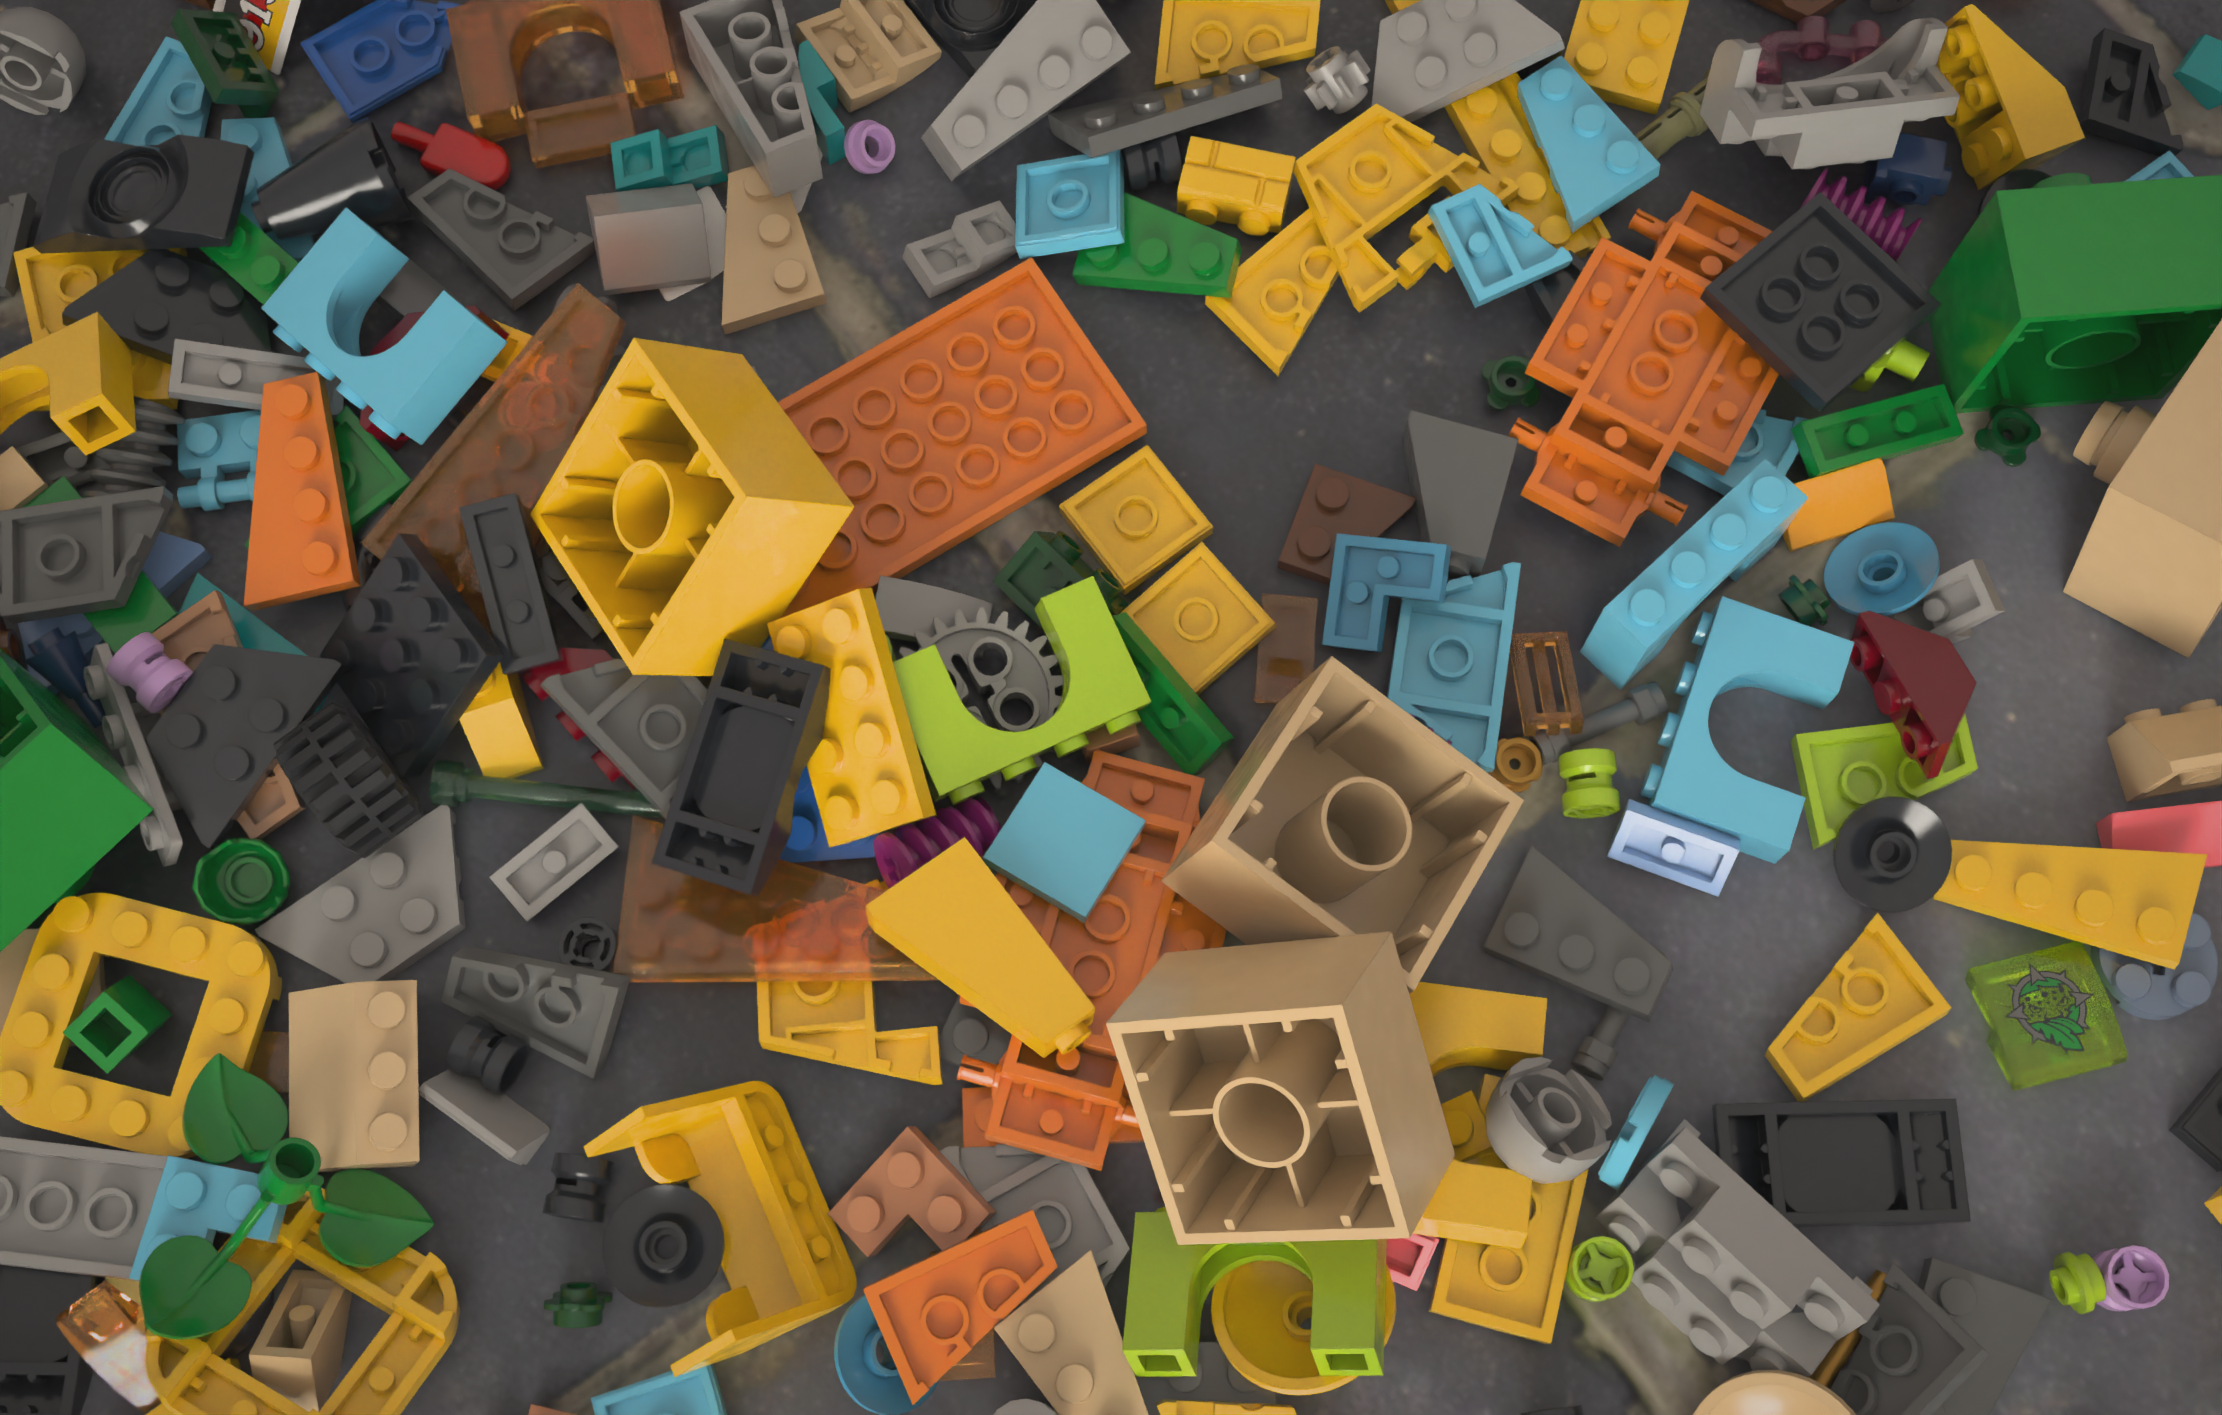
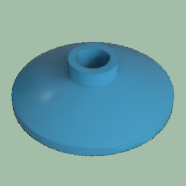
M1899 522L1873 524L1850 534L1835 547L1824 569L1825 588L1831 600L1839 608L1850 614L1858 616L1859 613L1872 611L1883 616L1892 615L1911 607L1929 592L1939 573V553L1931 537L1915 526Z
M863 1295L847 1309L836 1332L834 1359L837 1374L848 1395L864 1409L880 1415H898L920 1406L932 1394L939 1380L912 1405L866 1296ZM877 1342L884 1349V1359L881 1363H879L876 1356Z

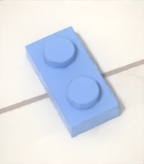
M1629 799L1609 845L1607 857L1719 897L1740 851L1741 839Z

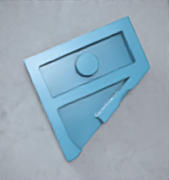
M1481 184L1431 205L1428 211L1475 308L1568 267L1573 260L1569 251L1562 246L1557 250L1532 230L1535 225L1518 212L1507 210L1502 205L1501 200Z

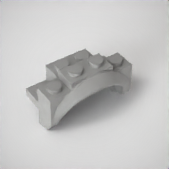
M1933 17L1909 21L1882 46L1856 63L1813 80L1787 82L1781 85L1756 82V71L1762 50L1758 43H1747L1741 38L1724 40L1719 44L1713 56L1699 114L1720 144H1742L1746 141L1754 140L1765 156H1783L1792 170H1809L1818 166L1843 163L1859 164L1869 160L1892 158L1903 123L1924 121L1932 117L1955 114L1960 95L1936 66L1948 27L1942 21Z
M1684 1119L1642 1161L1597 1214L1595 1219L1608 1230L1611 1238L1616 1239L1628 1250L1634 1266L1632 1282L1641 1289L1647 1302L1660 1310L1673 1325L1689 1336L1691 1342L1701 1352L1712 1356L1721 1365L1732 1358L1747 1360L1753 1371L1783 1370L1809 1377L1835 1342L1868 1322L1880 1304L1870 1296L1873 1292L1872 1289L1857 1276L1851 1279L1700 1141L1698 1137L1701 1133ZM1676 1196L1682 1198L1693 1208L1682 1222ZM1796 1304L1804 1310V1312L1789 1313Z

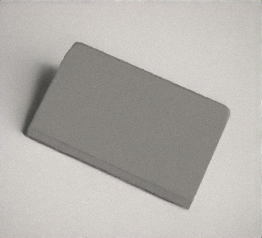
M448 1069L425 1081L419 1088L420 1096L504 1158L518 1165H527L550 1134L548 1125L507 1095L503 1094L500 1096L484 1088L481 1079L474 1075L462 1077Z

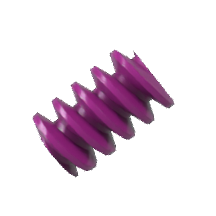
M1827 166L1814 184L1801 208L1821 192L1896 262L1923 219L1919 217L1906 228L1903 227L1905 209L1902 207L1897 208L1887 217L1883 216L1886 198L1880 196L1870 205L1865 206L1864 199L1867 188L1861 185L1847 196L1844 193L1848 177L1842 175L1830 185L1826 184L1829 168Z
M980 796L975 798V800L969 798L956 804L955 808L947 806L938 809L935 817L932 816L916 821L914 826L907 824L897 827L894 835L889 832L877 835L874 840L876 862L888 889H890L964 837L983 860L984 852L989 849L1001 830V826L991 806L985 799Z

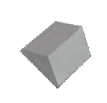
M692 183L586 196L604 296L711 282L703 203Z

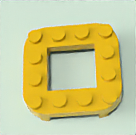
M89 893L61 899L54 907L53 912L45 919L36 935L0 1035V1105L18 1121L34 1127L137 1153L169 1155L184 1159L196 1156L189 1147L182 1128L183 1110L188 1093L201 1070L218 1053H221L236 1066L249 1073L272 1000L279 1001L281 996L282 978L278 976L277 966L271 952L261 939L237 926L108 893ZM101 956H110L209 982L170 1097L61 1069L71 1040L62 1032L81 1014Z
M321 1188L323 1198L325 1199V1189ZM306 1191L301 1199L287 1205L276 1244L245 1238L228 1260L245 1269L252 1281L249 1299L243 1310L232 1322L206 1336L183 1340L161 1337L151 1333L147 1328L145 1333L147 1345L144 1360L149 1383L162 1404L175 1415H400L445 1354L457 1332L460 1306L454 1283L447 1271L446 1265L433 1253L429 1252L427 1256H424L409 1246L391 1260L377 1266L366 1268L354 1267L340 1262L324 1248L320 1241L318 1229L326 1213L318 1212L313 1208L310 1193ZM228 1239V1240L224 1243V1245L220 1248V1250L218 1251V1253L224 1248V1246L227 1244V1242L229 1241V1239ZM296 1259L391 1315L319 1412L313 1408L308 1412L220 1358L225 1349Z

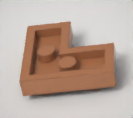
M907 1126L829 1211L828 1215L867 1257L876 1256L910 1218L924 1230L941 1250H944L976 1235L996 1214V1211L916 1126Z

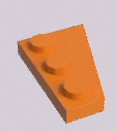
M1033 1209L863 1287L865 1296L912 1405L927 1393L935 1382L971 1351L972 1347L1001 1319H1004L1058 1267Z

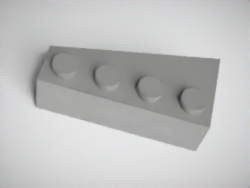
M709 0L680 11L689 58L773 197H778L823 179L816 133L782 0Z
M1037 0L930 125L921 139L952 182L1048 115V113L1115 68L1131 51L1096 0Z

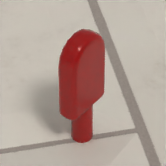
M398 121L393 126L391 139L394 142L423 153L420 158V164L426 172L439 176L450 168L493 190L502 187L509 179L511 173L510 159L504 148L493 141L448 123H442L434 135L401 121Z

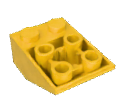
M1973 4L1965 6L1944 23L1948 30L1936 66L1960 95L1955 114L1944 116V118L1956 132L1962 148L1963 166L1966 172L1974 178L1978 190L1990 186L1998 178L2012 171L2036 169L2085 138L2065 87Z

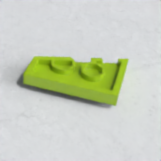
M1966 714L1963 717L1939 775L1930 779L1926 778L1916 760L1910 759L1906 755L1901 744L1900 733L1893 722L1796 734L1790 740L1801 795L1806 797L1804 809L1813 850L1836 840L1839 829L1847 817L1858 807L1871 800L1881 797L1898 796L1917 801L1971 775L1978 769Z

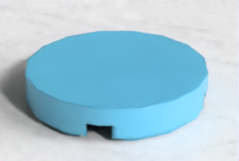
M1654 1075L1653 1078L1649 1077L1598 1173L1600 1176L1599 1180L1611 1188L1619 1190L1673 1089L1674 1083L1657 1075Z

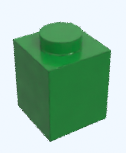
M128 975L103 991L62 1033L108 1074L130 1058L173 1014L131 975Z

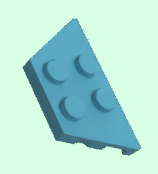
M1516 562L1504 564L1501 570L1471 578V575L1450 580L1446 586L1444 603L1401 598L1387 698L1408 714L1411 713L1415 716V719L1424 726L1433 728L1434 733L1444 741L1448 739L1452 741V747L1487 773L1493 772L1495 768L1521 563Z

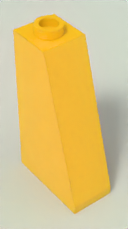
M965 837L865 905L868 924L875 933L1043 1058L1056 1049H1059L1062 1054L1072 1051L1092 1033L1088 1026L1093 1023L1095 1006Z

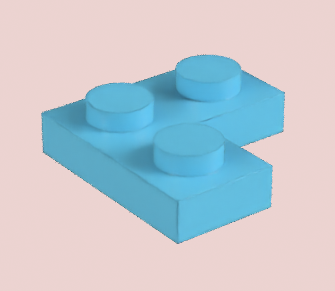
M168 1155L129 1279L140 1281L141 1271L147 1258L154 1249L170 1238L191 1235L204 1238L213 1244L216 1232L233 1235L261 1195L257 1184L258 1173ZM272 1202L246 1238L276 1244L287 1205Z

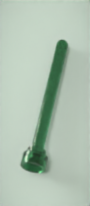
M437 760L430 780L431 803L439 806L458 807L461 802L469 803L472 798L575 808L582 803L587 810L664 818L639 792L475 775L474 769L465 768L463 762Z

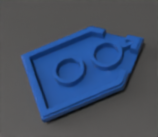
M375 0L302 41L300 45L351 123L443 71L462 7L459 3L441 0L438 1V4L417 0Z

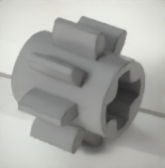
M1339 46L1331 47L1316 56L1306 68L1310 77L1305 80L1308 86L1304 89V92L1317 110L1327 106L1329 110L1333 109L1336 114H1341L1359 104L1368 93V89L1364 84L1369 81L1366 74L1371 70L1358 50L1348 55Z

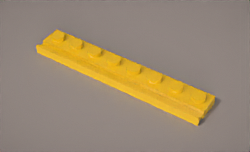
M1385 0L1392 14L1421 1ZM1517 72L1445 106L1444 108L1471 156L1480 161L1479 168L1500 180L1505 175L1520 186L1517 197L1504 207L1511 212H1518L1535 225L1532 229L1535 233L1557 250L1562 246L1567 251L1571 250L1580 259L1586 257L1588 252L1596 248L1601 237L1608 240L1611 239L1599 216L1573 233L1571 232L1566 220L1564 204L1559 192H1555L1551 182L1547 161L1541 147H1538L1518 98V83L1522 80Z

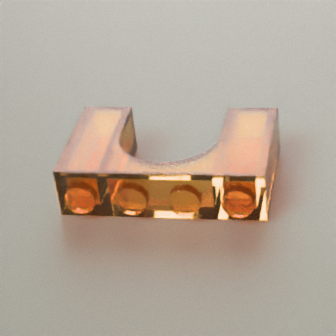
M472 0L462 6L446 9L466 116L475 134L490 141L532 133L522 86L524 66L531 53L541 43L553 36L566 32L592 33L606 39L616 48L623 83L633 109L684 98L663 0Z

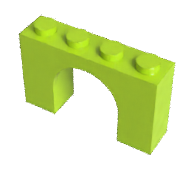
M1094 576L1042 597L1034 608L1059 662L1063 678L1062 697L1056 712L1048 721L1038 727L1019 732H1007L991 728L978 721L966 709L959 698L935 644L893 662L928 788L935 802L949 796L952 804L956 805L984 792L985 790L981 782L1002 773L1005 781L1015 779L1037 768L1034 760L1035 757L1054 749L1057 757L1061 758L1089 745L1090 743L1086 735L1106 726L1110 735L1141 721L1138 711L1144 709L1151 702V699Z
M1166 1207L1158 1208L1155 1212H1135L1122 1351L1136 1377L1197 1376L1202 1309L1213 1286L1225 1274L1241 1265L1255 1261H1277L1295 1267L1313 1283L1310 1350L1320 1376H1383L1387 1239L1178 1245Z

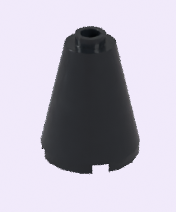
M369 117L356 121L257 188L259 200L251 203L254 215L263 232L266 234L274 231L279 240L324 234L345 208H348L371 227L400 224L414 219L404 188L400 189L395 174L397 172L375 125L373 122H370Z

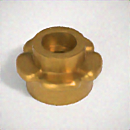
M1521 737L1509 740L1506 738L1501 739L1497 745L1495 768L1493 772H1488V774L1512 792L1526 791L1530 788L1531 782L1539 780L1542 775L1543 761L1538 748L1527 739ZM1511 760L1518 761V769L1514 770L1510 767L1509 763Z

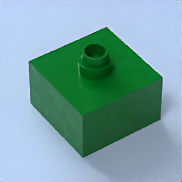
M2065 173L2044 179L2029 189L1996 191L1928 290L1941 303L1934 315L1929 318L1940 383L1945 384L1956 414L1990 411L1994 406L2000 404L2007 405L2010 408L2027 409L2104 403L2105 401L2123 402L2163 399L2182 379L2222 319V175L2093 184L2091 178L2086 174Z
M0 648L1 952L52 904H57L61 899L74 896L80 891L91 877L95 864L154 809L86 721Z

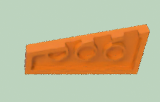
M318 372L263 384L243 604L244 607L251 611L361 586L326 379Z

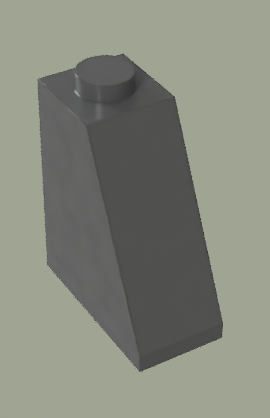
M1410 410L1402 444L1412 497L1416 498L1414 509L1420 542L1446 544L1452 547L1448 571L1449 578L1457 579L1467 575H1471L1473 578L1478 577L1487 557L1519 439Z

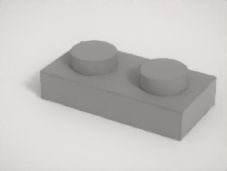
M580 803L489 878L522 917L529 921L619 846L587 808Z

